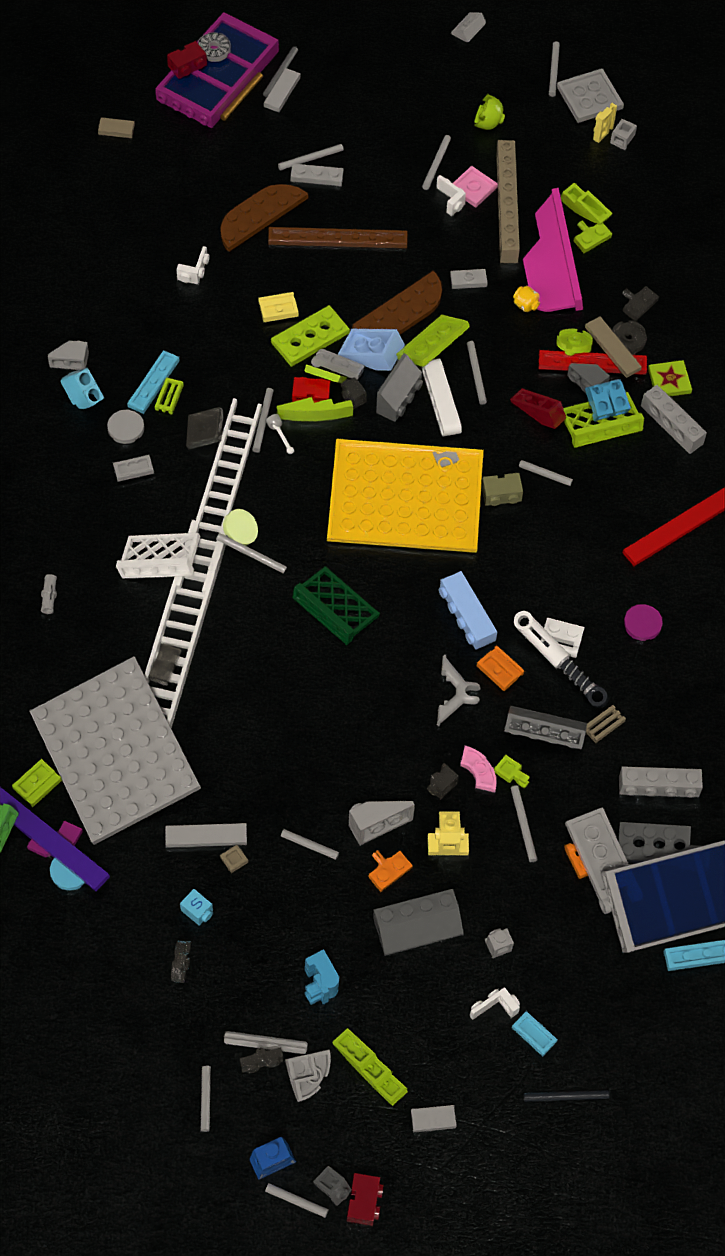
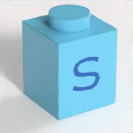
M195 889L180 903L181 911L198 925L203 921L207 922L213 914L212 903Z

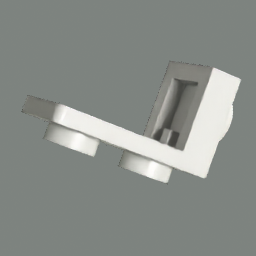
M441 175L437 177V188L451 197L447 201V213L452 216L462 209L465 204L466 193Z
M203 246L196 267L178 264V280L185 283H199L200 278L204 276V266L209 262L210 255L207 254V247Z
M505 987L500 991L496 989L488 995L489 998L484 1002L478 1001L471 1007L470 1017L473 1020L497 1002H500L512 1018L518 1014L520 1003L513 994H509Z

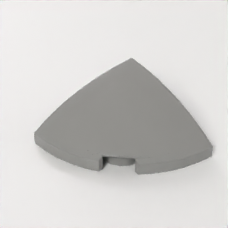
M330 1050L285 1059L292 1088L298 1102L311 1097L321 1088L319 1084L323 1077L328 1076L330 1069Z

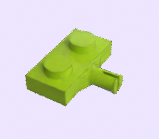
M582 220L577 226L583 232L574 238V242L585 253L611 238L612 233L603 223L588 227Z

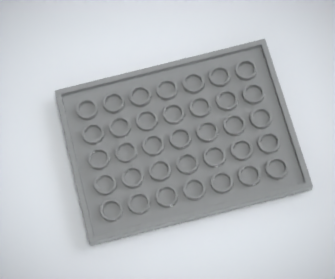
M135 657L30 711L94 845L201 789Z

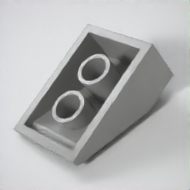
M413 801L358 803L349 810V827L359 845H362L412 821L414 803Z

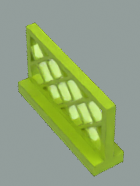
M626 392L631 407L628 412L633 415L628 417L624 416V414L613 416L617 419L612 421L607 420V418L598 420L596 422L600 424L596 425L590 424L593 420L592 414L584 412V409H592L589 402L563 408L567 417L564 422L572 436L574 447L642 431L644 417L642 413H638L629 393ZM568 413L577 414L575 418L567 416ZM580 416L588 418V421L585 423L578 419ZM575 424L583 427L576 430L573 429Z

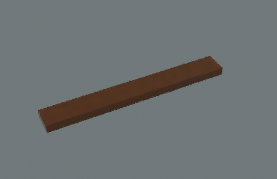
M269 227L268 243L269 245L407 248V231Z

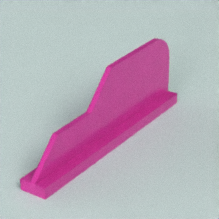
M559 188L552 189L550 197L535 213L540 239L523 258L529 287L539 293L540 305L537 308L538 310L551 312L575 307L576 311L583 310L582 297Z

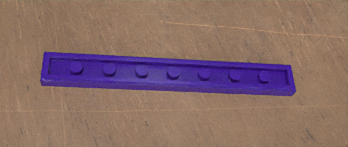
M0 787V805H11L19 813L14 823L15 827L94 891H97L109 879L110 876L106 871Z

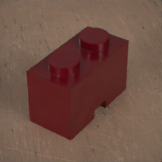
M196 41L184 46L182 51L178 49L167 55L168 67L178 79L207 66L206 53Z
M354 1173L351 1195L355 1196V1200L350 1199L347 1222L373 1226L374 1219L378 1220L380 1206H376L377 1197L382 1198L383 1185L379 1184L380 1177Z

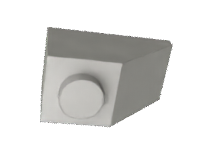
M68 341L49 353L50 367L75 370L86 368L89 354L87 342Z

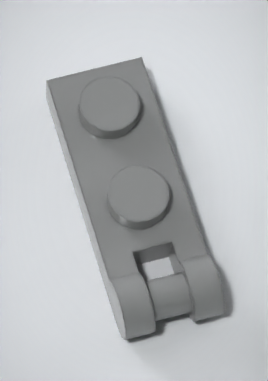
M320 349L311 361L315 367L322 366L355 380H358L365 367L363 364L324 349Z

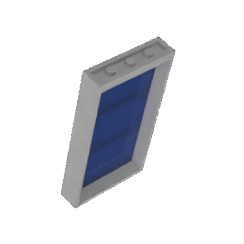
M725 841L601 873L623 953L725 927Z

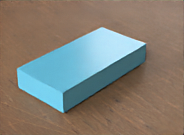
M527 1011L512 1026L542 1056L557 1042V1039Z

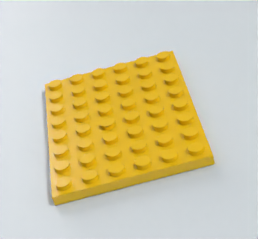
M336 439L327 541L477 553L483 450ZM436 451L437 454L456 452L459 460L453 464L450 458L442 457L437 464L432 452ZM446 459L450 461L451 465L441 467L440 462Z

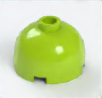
M488 94L483 99V101H486L485 104L479 106L475 117V126L484 130H491L498 123L502 124L505 117L502 103L499 99Z

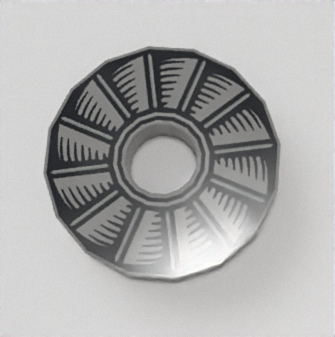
M208 33L203 35L198 41L200 47L205 51L208 61L211 62L225 59L231 51L229 39L220 33ZM217 46L218 48L212 49L210 47Z

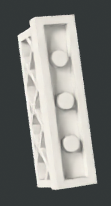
M199 533L129 536L122 560L117 561L116 568L122 578L192 576L194 572L192 564L200 535ZM174 540L176 541V542H175L174 544H172L171 546H169V547L166 546V544H167L168 542L174 541ZM188 540H193L192 543H190L187 546L183 544ZM153 541H158V542H159V543H157L156 545H154L152 548H150V547L148 546V545L151 544ZM133 542H141L137 547L132 548ZM179 546H181V547L183 548L182 550H180V551L177 552L176 554H174V553L172 552L173 550H175V549L178 548ZM146 547L148 549L143 554H138V552L143 548ZM161 547H164V551H162L158 555L155 553V551H157ZM169 553L172 555L170 558L162 559ZM185 553L189 554L188 558H180ZM151 554L154 555V558L152 559H145ZM133 555L137 557L134 560H128Z

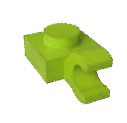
M507 755L494 768L495 773L509 783L514 779L522 788H525L529 783L528 779L530 777L520 771L522 765Z

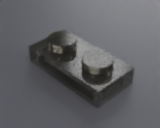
M162 644L148 676L149 680L167 686L181 655V649Z

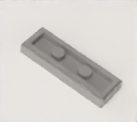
M285 68L265 100L264 107L280 112L299 81L300 73Z

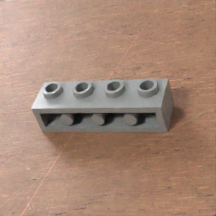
M622 767L619 775V793L623 795L699 797L702 790V769Z

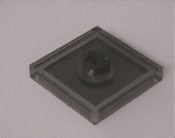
M221 407L188 415L186 446L189 449L221 441L223 409Z

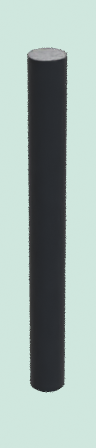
M609 1090L524 1093V1102L609 1099Z

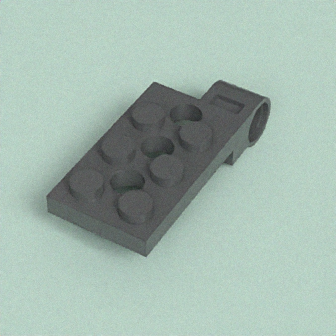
M620 822L619 844L628 863H640L702 847L690 845L691 826ZM640 839L645 844L642 847H636L633 843L635 840ZM656 841H662L665 843V846L657 849L653 844ZM682 842L685 844V848L677 850L674 848V844ZM710 850L699 852L704 872L709 870ZM692 854L657 863V865L678 866V869L697 872Z

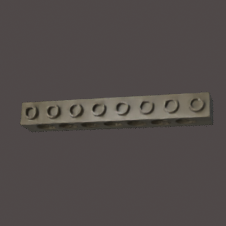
M498 140L496 157L500 263H518L519 228L515 141Z

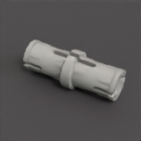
M46 575L44 577V590L41 591V596L43 597L41 612L51 614L54 611V599L57 596L55 591L57 577Z

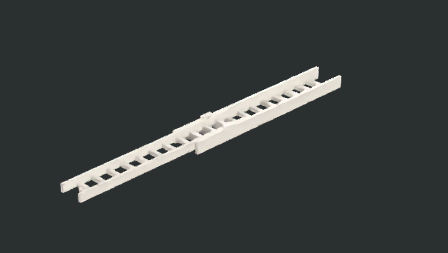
M233 398L196 521L192 520L188 533H198L199 528L225 535L223 522L221 526L201 521L204 512L221 515L225 518L232 511L261 414L262 404L257 405L254 419L234 415L237 399ZM232 421L250 424L249 434L229 430ZM227 436L247 440L245 449L225 445ZM226 451L242 455L240 464L220 460L222 452ZM218 466L238 470L236 479L216 476ZM213 482L233 485L231 495L211 491ZM212 497L229 501L227 509L223 510L206 506L208 498ZM199 539L197 547L214 550L212 558L195 555L193 563L209 566L207 574L193 572L192 576L174 577L144 674L148 684L150 678L178 684L176 692L150 687L155 697L173 701L170 709L161 707L171 728L226 544L218 540L214 542ZM193 540L186 541L185 546L192 543ZM185 553L180 558H188L189 554ZM184 578L204 582L202 592L181 588ZM176 594L203 599L201 608L195 609L173 604ZM171 610L197 615L196 625L169 621ZM166 626L193 632L191 642L164 637ZM161 643L188 649L186 658L160 653ZM155 661L182 666L181 675L153 669Z

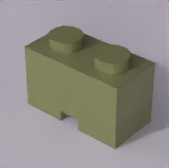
M519 473L505 474L504 478H498L497 475L483 477L481 487L485 506H497L503 503L514 504L522 501L523 488Z

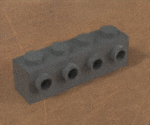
M510 706L505 732L527 736L532 739H540L553 744H562L570 748L582 749L587 723Z

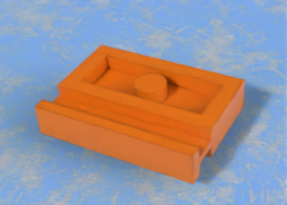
M498 646L477 662V667L503 691L524 674V670Z

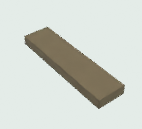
M601 317L585 325L587 331L626 378L641 370L642 366Z

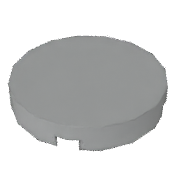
M120 410L109 418L108 433L116 442L123 444L135 442V439L140 438L144 432L143 419L135 411Z

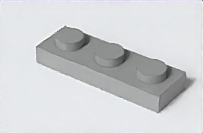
M302 164L292 165V182L342 186L343 168Z

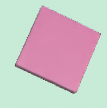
M473 166L452 183L458 188L463 189L466 193L465 201L475 208L498 187V183Z

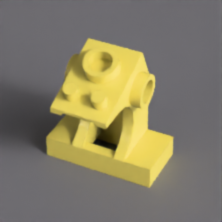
M439 812V828H435V833H428V855H468V834H464V828H460V812Z

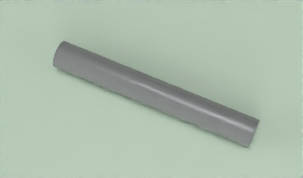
M520 461L519 467L568 486L572 484L573 479L526 461Z
M285 829L282 831L281 837L335 860L339 855V852Z
M210 1066L202 1067L201 1131L204 1132L209 1131Z
M268 1183L265 1192L320 1216L326 1217L329 1209Z

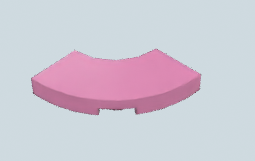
M465 746L460 766L468 769L473 774L476 780V788L495 792L496 775L493 767L482 753Z

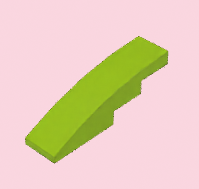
M312 397L277 406V414L283 420L292 421L334 420L353 416V404L351 400L333 404L332 399L314 403Z
M348 1028L332 1042L348 1062L392 1106L408 1092L407 1088L392 1075L391 1070Z

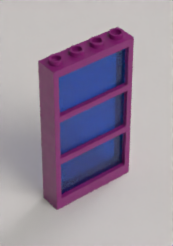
M224 12L204 35L220 33L226 36L230 41L231 47L227 57L216 62H211L207 59V66L180 79L171 70L156 87V98L160 103L166 104L210 128L219 121L220 115L258 72H261L279 52L278 39ZM212 46V47H210V48L216 49V48H218V47H217V46Z

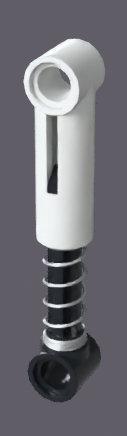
M526 611L517 613L514 617V624L517 629L555 668L559 667V669L562 668L564 670V674H567L569 679L573 680L575 685L580 687V691L584 692L585 697L593 707L603 708L608 703L606 691L599 685L591 682L588 679L589 677H586L583 671L581 672L577 668L578 666L572 663L573 660H569L570 654L530 613ZM528 618L529 624L524 627L520 626L521 619ZM533 629L545 640L543 643L531 632ZM594 694H603L602 701H593Z

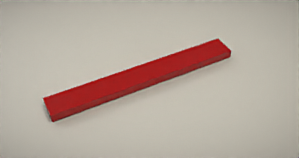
M725 488L623 550V554L635 566L725 511Z

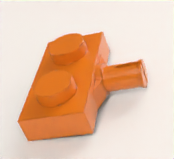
M377 850L376 853L372 854V857H374L379 865L368 877L379 891L382 892L412 869L413 866L401 851L385 859Z

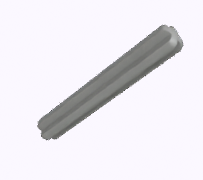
M227 1031L224 1036V1043L300 1054H306L307 1042L230 1031Z

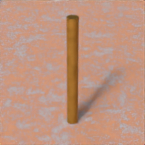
M260 72L253 77L220 115L222 120H226L262 79L263 75Z

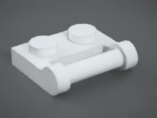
M547 618L544 629L556 641L573 645V647L561 646L571 655L570 657L576 658L584 627Z

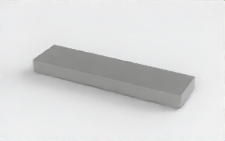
M246 823L166 826V847L247 845Z

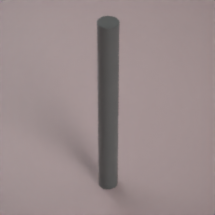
M292 47L263 93L265 97H268L284 69L288 68L298 52L296 47Z

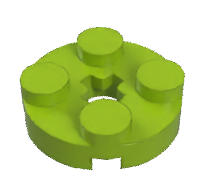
M565 329L559 332V336L557 335L556 344L565 351L566 355L572 356L575 353L590 352L593 338L586 331L580 333L577 332V329Z

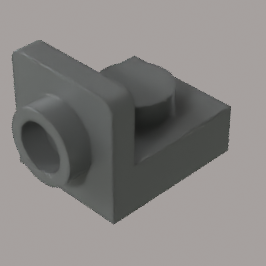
M329 1166L313 1181L320 1190L331 1198L335 1205H339L345 1200L352 1190L347 1181Z

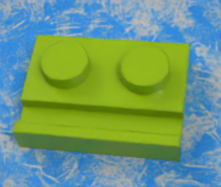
M41 759L16 781L12 787L34 807L62 781V778Z

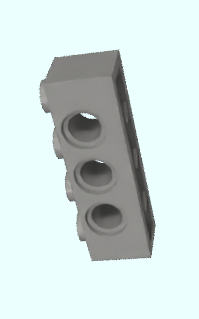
M658 385L644 393L641 407L689 454L703 445L707 432Z

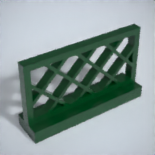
M327 567L321 569L303 584L299 583L294 587L292 598L346 645L352 641L356 634L379 617L380 613ZM325 574L330 578V582H320V577ZM317 586V592H310L306 588ZM320 587H331V593H321ZM333 587L343 589L344 594L334 593ZM320 597L331 598V604H324L320 601ZM334 598L344 599V605L334 604ZM347 599H354L358 606L347 605ZM334 609L344 610L345 616L336 615ZM347 610L358 611V617L347 616ZM361 611H368L371 616L361 617ZM348 621L358 622V626L352 629L348 625Z

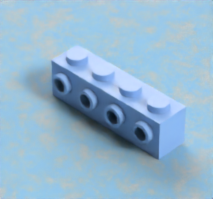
M460 571L442 579L439 588L440 595L443 599L446 598L450 612L456 615L458 626L460 629H464L468 643L473 644L476 650L496 641L497 631L463 573Z

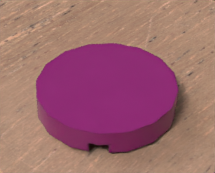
M646 604L631 607L624 619L627 633L632 638L640 641L655 638L660 633L663 624L660 613L652 606Z

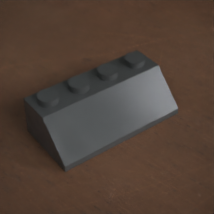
M453 889L374 909L373 919L385 956L464 934L460 911Z

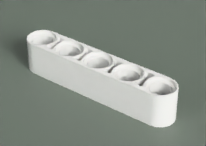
M441 359L431 360L428 365L422 366V371L443 437L460 434L462 432L461 423Z

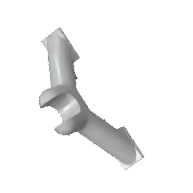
M446 655L443 656L441 674L446 676V681H450L455 686L456 695L449 701H444V705L439 706L438 726L462 704H477L480 700L479 697L466 694L468 690H480V685L475 682H466L448 661Z

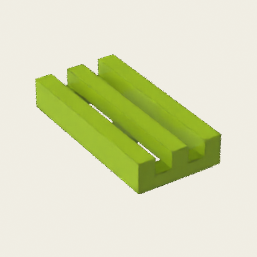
M166 377L155 404V410L159 411L161 409L162 412L169 411V414H173L184 386L182 381ZM169 383H172L164 405H162L161 403L163 401ZM176 385H178L173 396L172 402L170 406H168Z

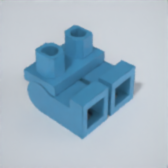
M620 379L585 388L589 404L592 407L594 421L625 414L631 409Z
M323 949L305 959L306 974L308 977L314 975L313 983L305 986V995L311 1005L321 1000L322 1004L329 1002V998L335 997L338 993V974Z

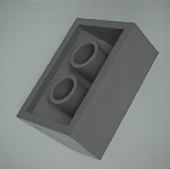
M403 353L377 392L376 413L396 422L399 416H403L406 405L412 402L415 391L420 390L423 384V380H421L422 372L407 354Z

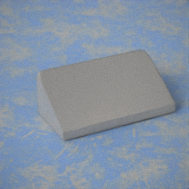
M470 12L451 32L452 35L465 42H469L486 23L482 13Z

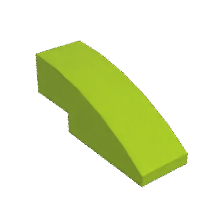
M575 183L563 191L561 195V201L594 223L602 224L612 215V212L589 191L584 192Z

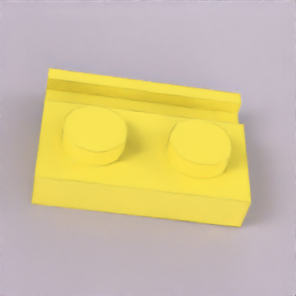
M611 103L610 108L607 107L596 116L593 140L598 143L609 133V129H613L617 105Z
M293 292L259 298L264 322L298 317V309Z

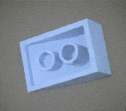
M351 329L338 355L374 370L391 371L397 360L396 354L405 344L397 329Z

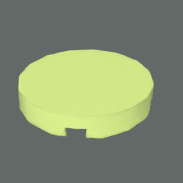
M235 509L229 512L223 521V531L229 538L245 546L257 538V523L249 512L243 509Z

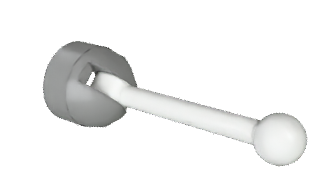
M279 414L269 416L266 419L267 425L271 429L278 431L287 447V453L292 454L294 449L290 447L280 429L282 421Z

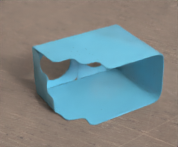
M88 368L71 372L61 379V384L69 399L79 409L89 408L104 399ZM88 392L94 394L97 401H91L88 397Z

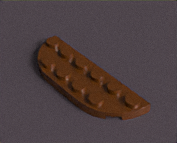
M285 184L270 185L233 208L224 217L221 224L223 245L230 252L308 199V194L299 187Z
M432 271L354 323L352 329H397L398 333L402 334L429 316L438 307L442 294V285L439 277Z

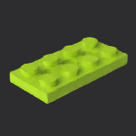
M329 305L272 337L271 343L292 367L320 349L350 333V329ZM323 325H327L330 328L325 330L321 329L320 327ZM311 333L314 334L315 337L309 338L306 337V335ZM293 342L300 343L299 346H292L291 344Z
M441 315L396 354L398 360L405 353L415 365L423 367L428 365L432 359L469 328L468 321Z

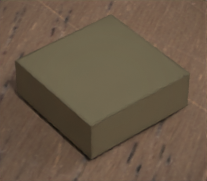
M238 845L220 855V858L231 873L248 863V859Z

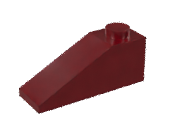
M521 389L510 399L513 404L542 425L556 429L567 418L562 403L559 400L525 389Z

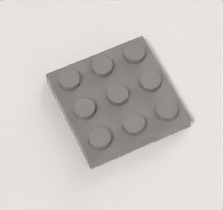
M603 69L557 82L559 92L578 123L595 118L600 111L603 112L607 107L610 108L611 103L617 105V110L623 109L624 104Z

